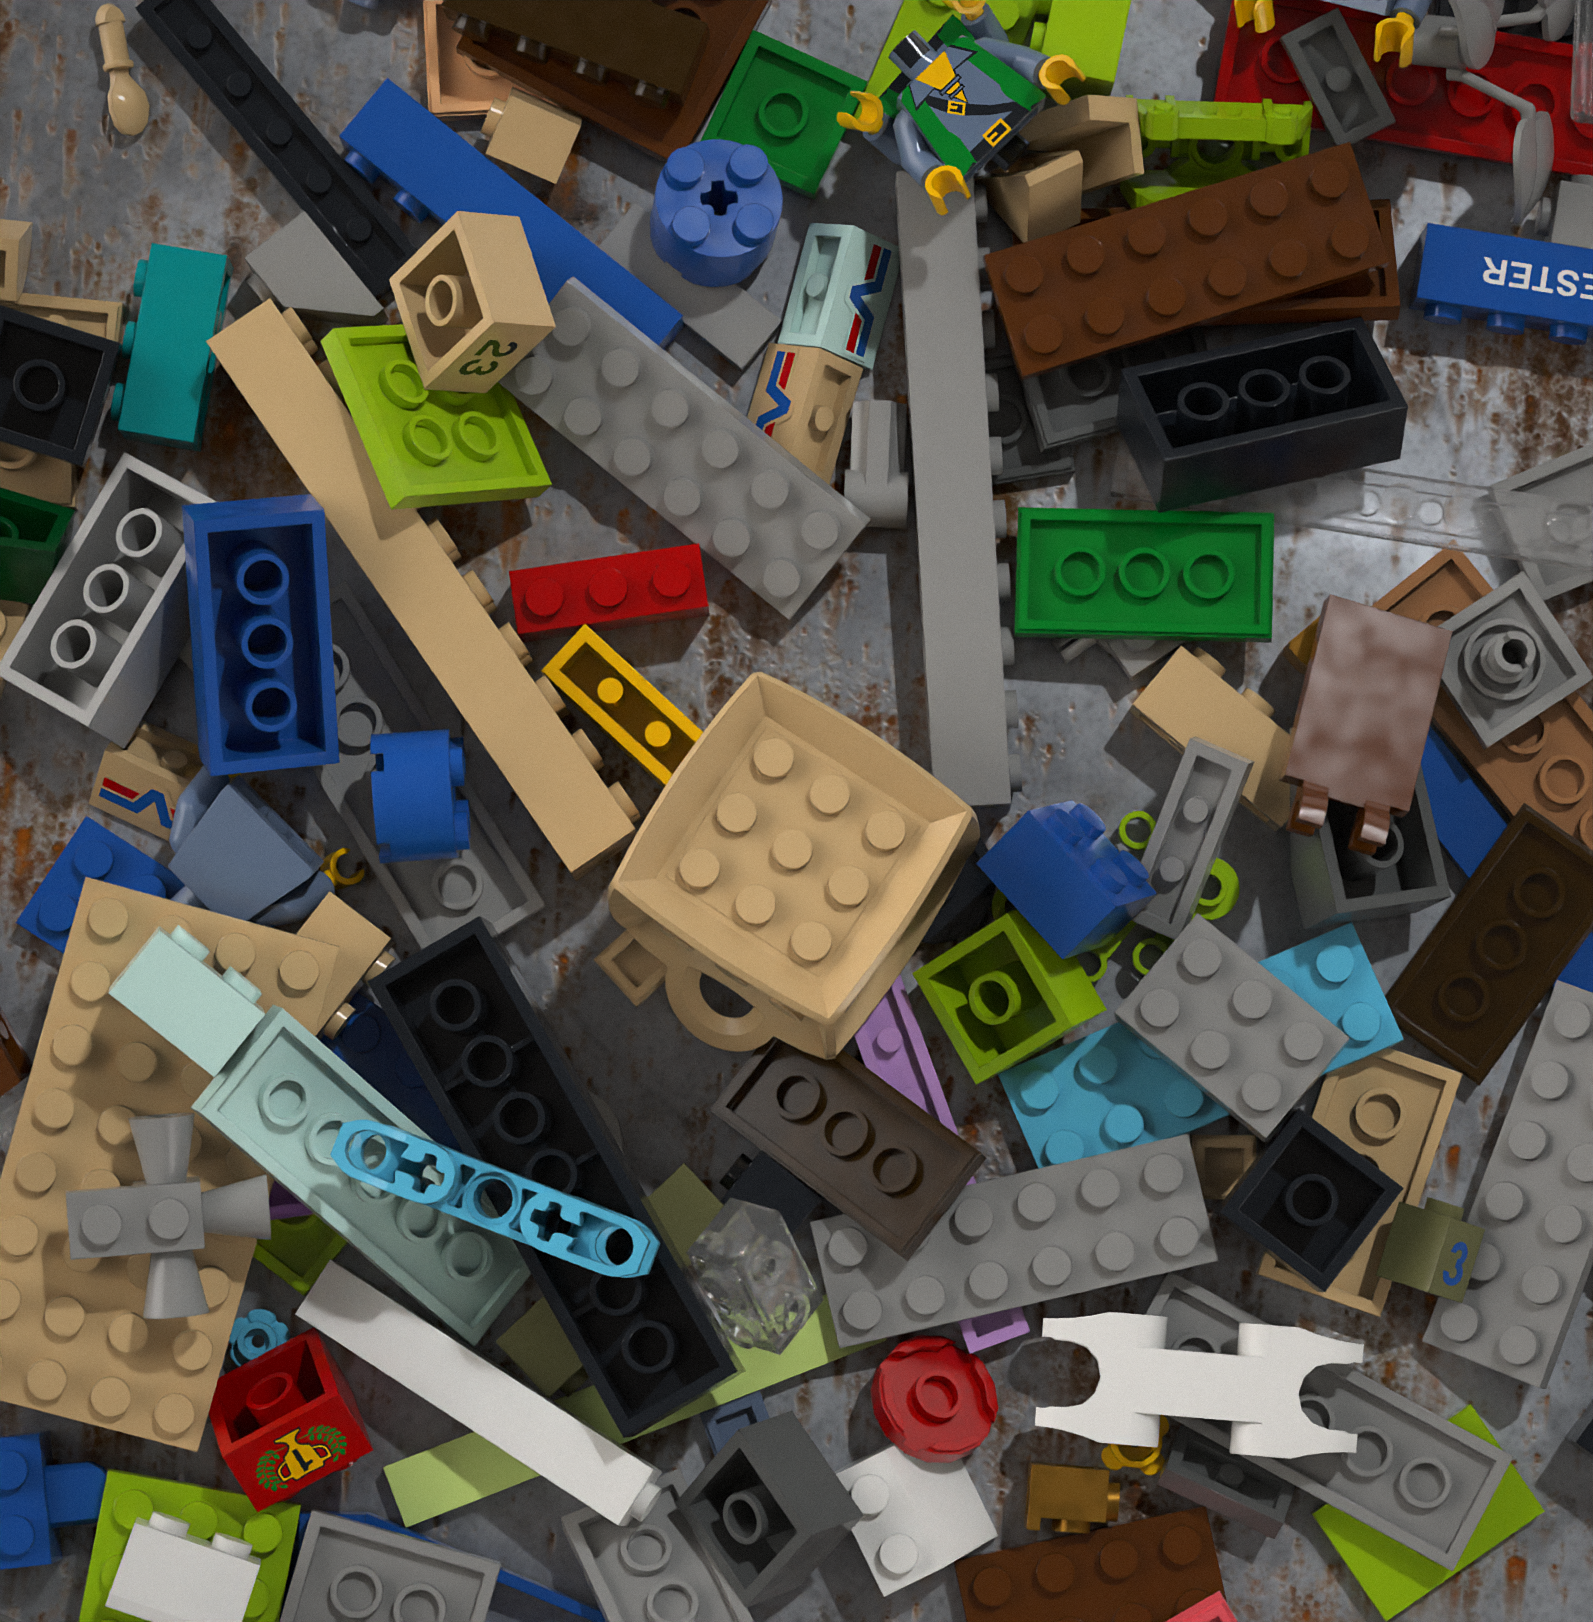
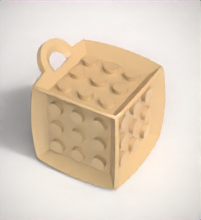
M756 672L747 678L708 725L675 770L648 813L609 885L607 893L609 911L616 922L626 928L642 947L667 966L665 988L671 1008L684 1027L701 1041L722 1050L744 1052L763 1046L774 1036L803 1052L826 1060L836 1058L837 1054L866 1021L922 941L950 893L967 858L978 844L980 838L978 819L974 810L954 792L871 731L808 694L768 674ZM704 973L736 992L754 1006L752 1010L745 1016L738 1018L726 1017L715 1012L702 997L700 991V978Z

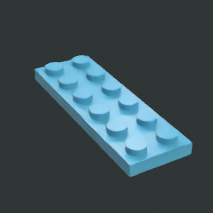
M1352 922L1258 962L1349 1037L1347 1045L1320 1077L1404 1041ZM1119 1022L998 1074L1038 1169L1189 1134L1231 1116Z

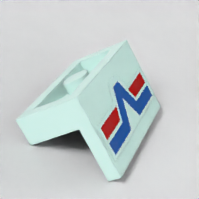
M809 223L778 344L821 348L863 369L872 370L900 268L899 246L854 225Z

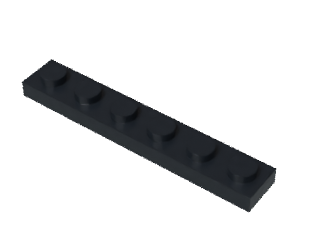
M144 0L136 6L135 9L140 17L301 211H305L376 300L378 301L392 289L389 279L418 249L211 0Z

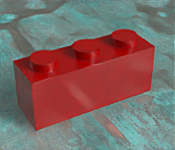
M699 543L509 571L517 632L523 643L574 636L584 624L594 632L710 615Z

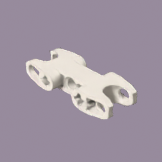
M1106 1312L1076 1318H1043L1042 1337H1049L1058 1341H1068L1086 1347L1097 1360L1100 1379L1095 1393L1083 1404L1069 1407H1036L1035 1426L1071 1432L1099 1443L1158 1447L1160 1415L1232 1421L1230 1454L1292 1459L1321 1453H1356L1357 1434H1350L1340 1430H1329L1313 1424L1301 1409L1299 1391L1304 1377L1316 1366L1331 1363H1362L1364 1344L1331 1339L1299 1327L1239 1323L1237 1355L1165 1349L1168 1317Z

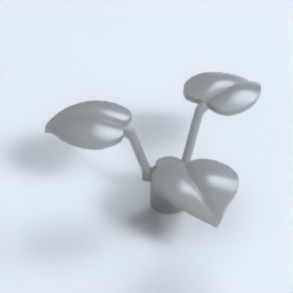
M1448 0L1455 17L1425 15L1420 27L1414 32L1412 64L1446 68L1447 80L1463 82L1515 108L1520 113L1521 120L1516 127L1513 143L1515 207L1514 216L1509 222L1518 224L1530 213L1541 198L1552 171L1554 135L1551 117L1545 111H1538L1536 113L1535 106L1532 103L1466 71V67L1479 70L1486 65L1492 55L1496 31L1499 27L1531 24L1541 21L1543 39L1545 41L1558 40L1564 35L1572 21L1577 0H1537L1538 3L1530 11L1502 15L1505 0Z

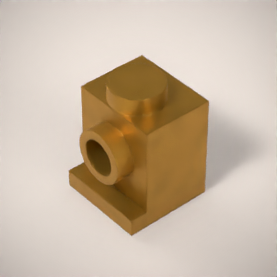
M1029 1462L1024 1527L1027 1530L1040 1531L1041 1518L1052 1519L1051 1530L1090 1533L1091 1522H1117L1120 1483L1109 1482L1110 1471L1105 1467Z

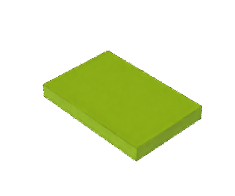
M1466 1404L1446 1418L1447 1421L1502 1450L1471 1404ZM1510 1462L1453 1571L1326 1502L1312 1511L1311 1515L1383 1620L1387 1622L1545 1511Z

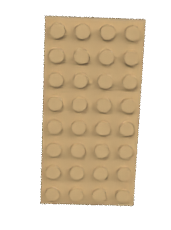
M85 877L0 1178V1401L198 1452L257 1238L204 1232L205 1249H194L192 1251L210 1312L181 1318L146 1319L143 1318L151 1253L71 1260L66 1191L133 1186V1181L145 1180L128 1118L166 1113H195L187 1177L199 1176L201 1192L266 1174L268 1196L270 1197L274 1179L190 1108L215 1077L109 994V987L159 926L171 934L179 925L209 949L210 953L203 960L221 975L231 966L261 990L262 995L256 1003L263 1008L265 1014L272 1005L281 1007L315 1036L340 947Z

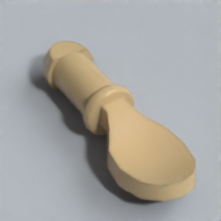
M107 3L100 6L97 10L95 27L99 28L105 60L103 70L110 75V88L107 96L108 108L113 124L121 134L133 136L142 132L147 125L150 105L145 91L129 75V69L134 67V62L129 57L123 25L125 22L124 15L117 6Z

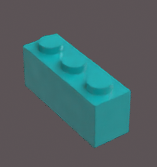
M152 243L149 260L140 259L138 261L133 287L134 297L142 298L138 321H128L122 345V357L130 359L126 384H116L111 404V420L119 421L118 431L126 440L201 452L217 358L206 341L223 330L234 270L227 255Z

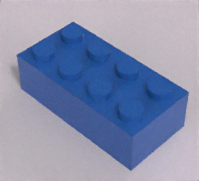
M311 494L182 505L199 758L210 776L340 763L324 508Z

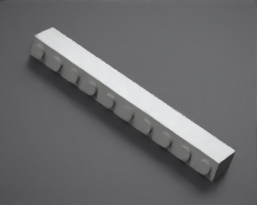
M896 171L895 194L930 774L954 792L972 809L1009 807L1011 804V792H1022V769L1020 754H1008L1007 729L1018 728V704L1016 690H1004L1003 665H1014V638L1012 626L1001 627L999 602L1011 600L1009 564H997L995 538L1007 537L1005 500H993L991 476L1003 475L1001 436L989 437L988 412L999 411L997 373L985 374L984 349L995 348L993 310L981 311L980 286L990 285L983 263V256L989 254L990 249L989 247L978 248L976 223H985L988 219L986 185H974L972 177L966 183L971 197L966 200L961 192L955 191L946 194L943 200L949 212L946 215H939L928 193L906 171Z

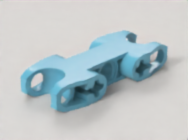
M355 1120L342 1123L330 1154L338 1167L354 1179L450 1214L603 1275L622 1278L648 1275L661 1244L652 1230L636 1219L564 1193L391 1125L371 1120ZM380 1135L385 1142L386 1155L378 1167L370 1169L365 1163L364 1149L370 1139ZM353 1137H354L353 1143H352V1145H351V1147H350V1150H349V1152H348L349 1144H350L351 1140H352ZM427 1165L434 1166L439 1172L445 1174L441 1186L435 1185L434 1181L422 1176L423 1170ZM501 1180L511 1189L512 1205L502 1217L493 1219L483 1210L481 1196L487 1185ZM551 1213L561 1214V1218L571 1222V1227L566 1234L556 1233V1229L547 1224ZM623 1228L632 1237L633 1252L630 1258L622 1265H615L607 1256L606 1243L613 1232Z

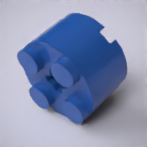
M722 139L699 141L686 147L678 148L670 154L667 163L659 175L650 215V237L656 254L664 263L667 261L673 268L681 272L682 278L700 286H729L746 279L767 258L773 247L782 212L783 195L779 179L768 163L766 154L754 145H743ZM714 211L719 212L720 216L714 215Z
M449 729L371 734L370 754H375L377 770L371 772L376 842L377 845L381 844L379 853L380 864L459 858V850L470 849L471 838L469 799H456V786H465L466 754L464 736L451 737Z

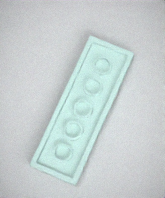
M272 1005L190 1107L457 1337L473 1347L531 1274L512 1238L354 1179L338 1167L330 1154L342 1123L355 1120H371L397 1127L431 1141L434 1140L281 1007ZM380 1135L370 1139L364 1149L365 1163L370 1169H375L382 1163L386 1155L385 1142ZM353 1137V1139L351 1140V1142H350V1144H349L348 1152H349L350 1147H351V1145H352V1143H353L354 1137ZM427 1165L423 1170L422 1176L434 1181L435 1185L441 1186L445 1174L439 1172L436 1167ZM484 1190L481 1196L483 1210L491 1218H499Z

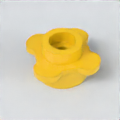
M1160 1415L1158 1447H1132L1131 1445L1108 1443L1101 1452V1459L1104 1465L1114 1471L1127 1466L1140 1468L1146 1475L1158 1473L1165 1462L1160 1452L1162 1449V1436L1169 1430L1167 1418L1164 1415Z

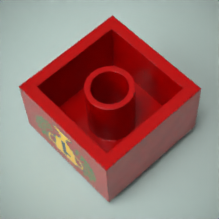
M315 1327L218 1378L209 1410L211 1423L223 1459L257 1513L275 1503L293 1498L302 1488L332 1472L349 1468L360 1457L373 1451L350 1384Z

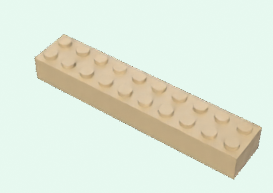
M269 298L207 340V344L308 492L324 508L325 516L575 881H578L632 843L637 834L633 824L641 819L639 811L618 781L607 788L597 774V771L605 767V764L582 728L572 735L561 721L562 718L569 714L566 705L545 675L537 681H533L525 669L533 660L509 622L498 629L489 615L496 611L497 607L474 571L470 570L463 576L458 572L453 563L460 559L461 555L439 520L434 517L425 524L417 512L422 507L391 510L354 420L346 409V401L328 359L318 366L315 364L310 355L319 349L292 307L280 313L271 298Z

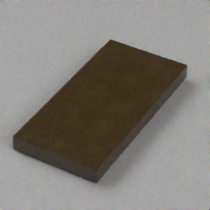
M1523 803L1386 993L1385 998L1399 1029L1480 1086L1593 930V850L1532 807Z
M774 1036L766 1044L754 1051L710 1109L712 1113L907 1262L986 1159L981 1152L844 1050H841L836 1058L826 1060L803 1052Z

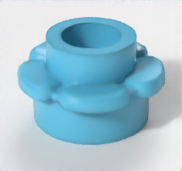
M265 1309L251 1310L247 1317H239L234 1321L228 1342L232 1346L230 1357L240 1367L290 1340L289 1329L286 1324L279 1323L276 1320V1315L273 1312ZM256 1335H261L264 1338V1345L260 1348L255 1347L252 1343L253 1337Z

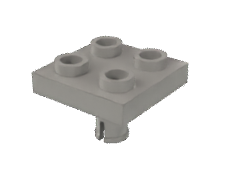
M1524 571L1437 626L1453 631L1440 684L1484 750L1593 679L1592 673Z

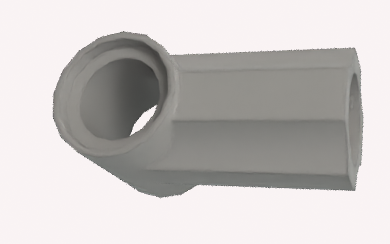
M889 400L853 402L850 469H845L844 498L871 519L865 527L906 529L909 472H904L908 426L907 404Z

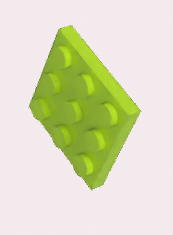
M403 324L333 328L320 341L391 510L537 498L552 485L514 395L497 382L487 393L425 390Z
M108 1469L79 1622H150L106 1607L105 1604L136 1518L140 1517L150 1520L153 1511L165 1513L190 1523L187 1534L212 1542L215 1532L252 1544L249 1555L260 1558L261 1565L242 1622H279L301 1503L287 1500L275 1503L257 1513L249 1498L243 1492Z

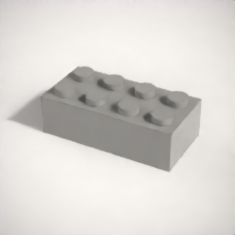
M124 452L0 661V677L125 749L191 636L182 505L214 503L217 501Z

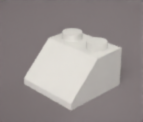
M892 1442L834 1471L864 1515L851 1530L884 1597L946 1567L998 1536L961 1458L951 1463H927L905 1454Z
M153 1511L150 1520L140 1517L136 1518L105 1606L150 1622H242L261 1565V1559L249 1555L253 1545L246 1541L215 1532L214 1538L210 1542L187 1534L190 1523L165 1513Z

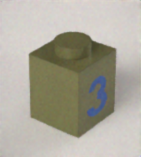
M1427 1197L1424 1209L1399 1201L1376 1276L1462 1303L1485 1229L1461 1221L1465 1209Z

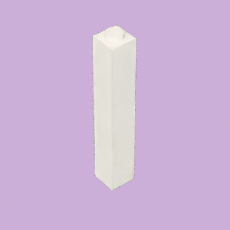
M329 1260L295 1315L616 1525L628 1527L633 1517L642 1522L657 1502L662 1489L655 1485V1482L661 1475V1470L552 1399L547 1398V1396L344 1264Z

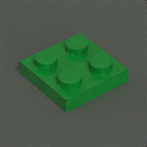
M753 30L701 141L722 139L743 145H754L760 148L766 154L768 163L775 171L781 185L815 200L847 131V128L840 126L837 122V113L844 112L854 116L860 101L852 97L850 92H865L868 81Z

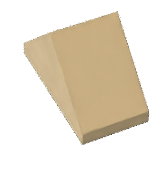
M1079 150L1026 154L1020 157L1006 172L1001 167H998L974 179L976 185H986L987 201L1023 243L1063 231L1080 223L1083 160Z

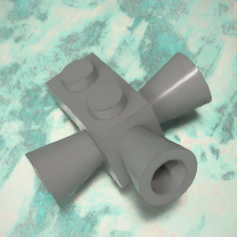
M166 1113L128 1118L145 1180L133 1181V1186L66 1191L71 1260L151 1253L143 1318L146 1319L181 1318L210 1312L192 1251L194 1249H205L204 1232L271 1240L266 1174L205 1192H201L199 1176L187 1177L195 1113Z

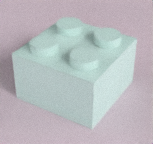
M178 925L171 934L159 926L109 987V994L215 1077L264 1017L265 1012L263 1008L256 1003L262 995L261 990L231 966L221 975L203 960L210 953L209 949Z

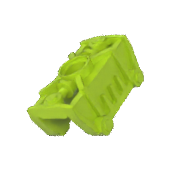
M1133 95L1125 96L1127 98H1134ZM1165 95V100L1137 99L1143 158L1151 155L1155 148H1170V157H1179V159L1164 170H1144V174L1120 182V192L1130 207L1134 209L1256 171L1257 169L1247 160H1259L1260 152H1276L1277 157L1282 162L1308 155L1313 111L1312 102L1304 101L1303 105L1273 104L1272 99L1262 98V103L1175 100L1174 95ZM1199 139L1234 140L1228 152L1215 157L1205 155L1197 146Z

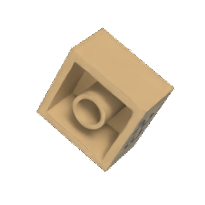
M457 211L389 279L425 390L487 393L556 327L531 249L518 216Z

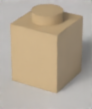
M512 87L506 102L494 98L480 133L491 137L486 154L556 184L581 128L582 118Z

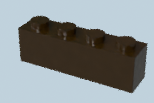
M443 0L441 5L447 18L454 21L452 29L463 36L487 43L490 35L514 43L511 51L524 59L546 65L549 57L568 63L573 65L570 73L575 77L601 87H606L609 79L632 87L631 97L660 109H665L668 101L684 107L711 37L708 23L647 0Z

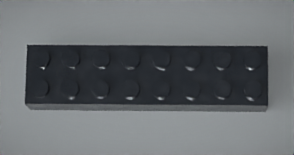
M478 916L367 981L464 1154L636 1219L649 1227L661 1243L648 1275L622 1278L597 1273L512 1239L623 1438L634 1437L746 1372L492 922ZM494 1181L487 1185L484 1190L499 1217H502L512 1205V1192L503 1181ZM551 1213L547 1224L553 1226L556 1229V1233L566 1234L571 1227V1222L561 1218V1214ZM623 1228L617 1229L607 1240V1256L615 1265H622L630 1258L633 1252V1240L628 1231Z

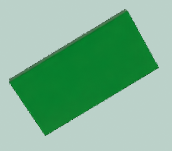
M1018 507L1015 637L1271 643L1274 513L1171 510L1159 513L1158 510Z

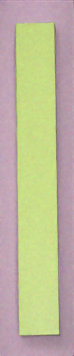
M827 1294L725 1333L746 1372L634 1437L623 1438L594 1385L574 1392L569 1398L563 1396L553 1401L619 1444H622L886 1341L887 1338L839 1348ZM476 1432L468 1433L383 1467L406 1528L540 1476V1474Z

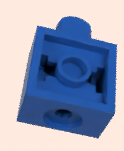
M50 1430L0 1436V1570L53 1564L63 1559L61 1527L88 1525L98 1522L108 1469L93 1461L54 1465Z

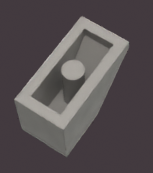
M305 211L301 212L245 257L246 262L254 275L246 280V283L262 303L271 298L275 306L279 304L284 311L292 307L298 317L303 320L360 326H379L389 320L381 304Z

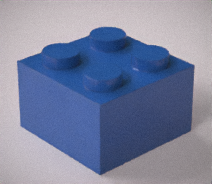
M1073 800L1028 810L976 863L1062 960L1106 946L1158 894L1146 881L1149 878V874L1142 863L1125 850L1119 852L1103 834L1106 831V827L1101 818L1088 806L1082 803L1076 804Z

